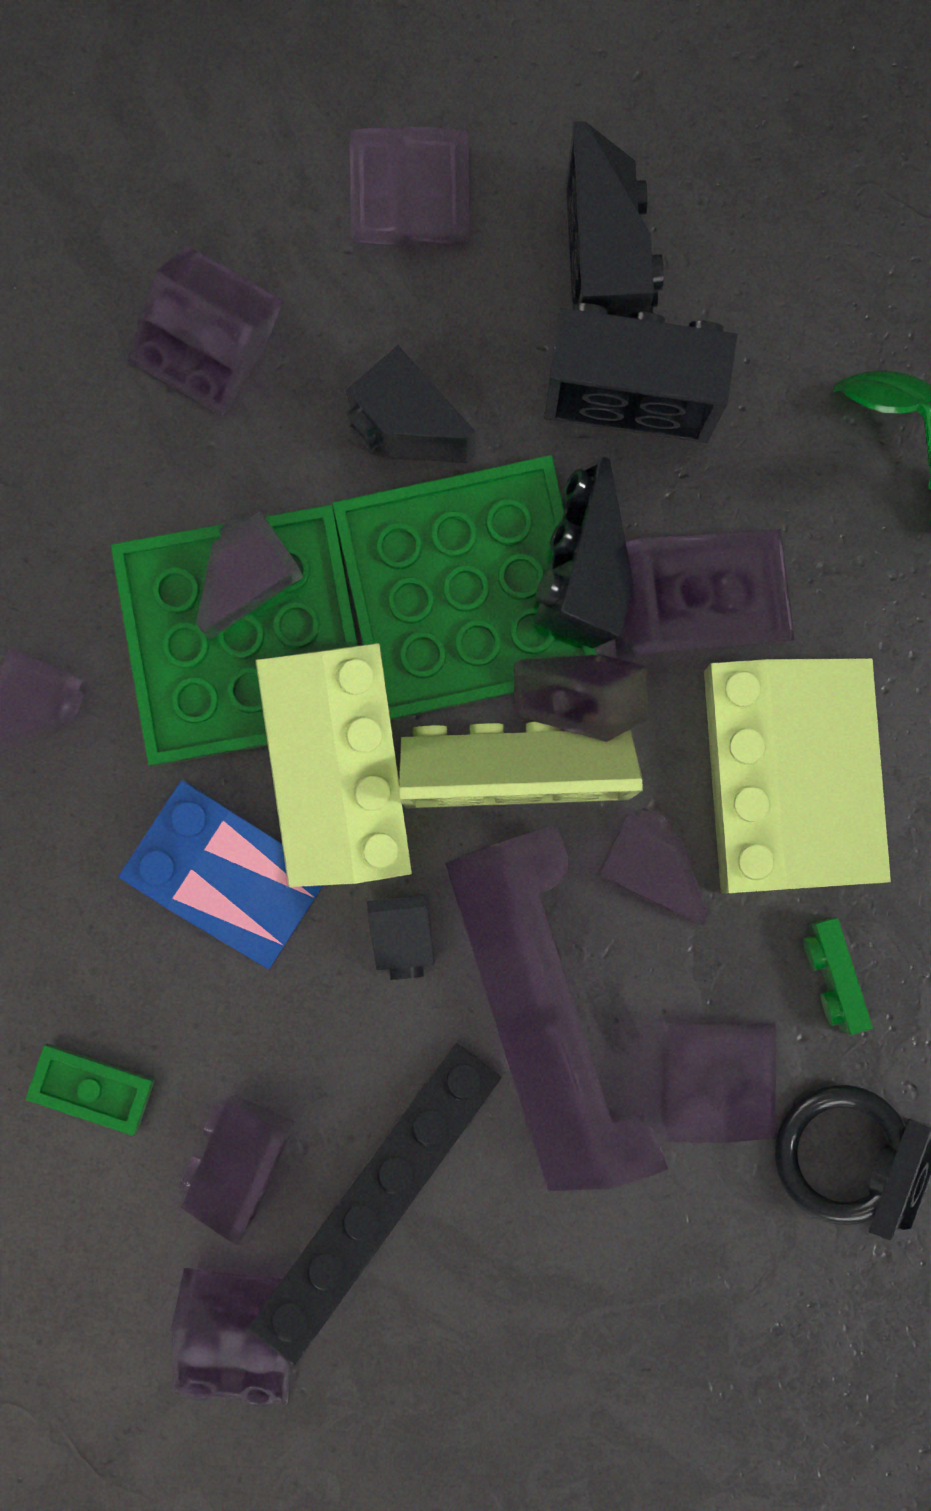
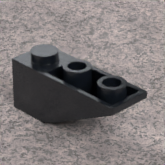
M601 456L586 466L576 469L570 475L563 493L564 499L567 500L562 521L555 528L550 540V550L553 551L549 571L542 578L536 592V601L540 604L535 624L592 649L621 637L634 586L611 462L605 456Z

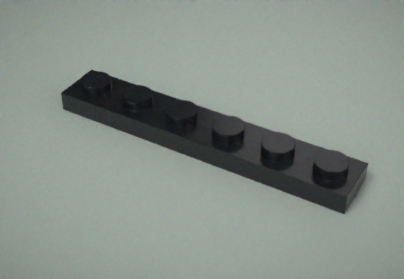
M456 1043L246 1330L292 1366H295L502 1077Z

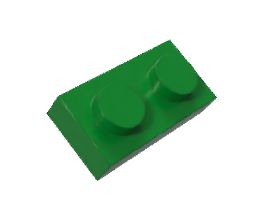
M827 917L808 923L810 937L803 939L804 948L813 971L822 970L828 991L821 993V1001L830 1025L839 1024L841 1032L849 1035L873 1029L838 917Z
M45 1044L25 1100L135 1136L138 1133L155 1079L51 1044Z

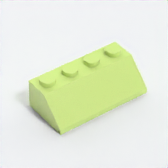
M365 644L255 660L288 886L356 884L411 875L380 645Z

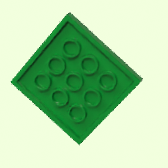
M552 455L332 502L363 645H380L390 721L591 678L601 674L595 648H589L535 624L540 604L536 601V592L542 578L549 571L553 551L550 550V540L555 528L562 521L564 515V507Z
M332 505L110 544L148 766L154 767L268 746L255 660L358 645Z

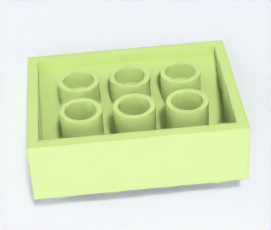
M766 659L711 663L704 670L721 894L891 882L873 659Z
M615 719L582 721L583 730L560 731V722L557 721L526 723V732L504 733L503 724L499 723L470 725V735H447V726L413 727V737H401L399 796L405 809L630 800L643 791L642 776L631 730L617 729Z

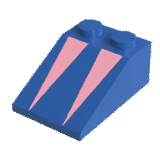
M183 780L179 782L118 876L163 907L267 969L272 967L324 886L289 887L282 843Z

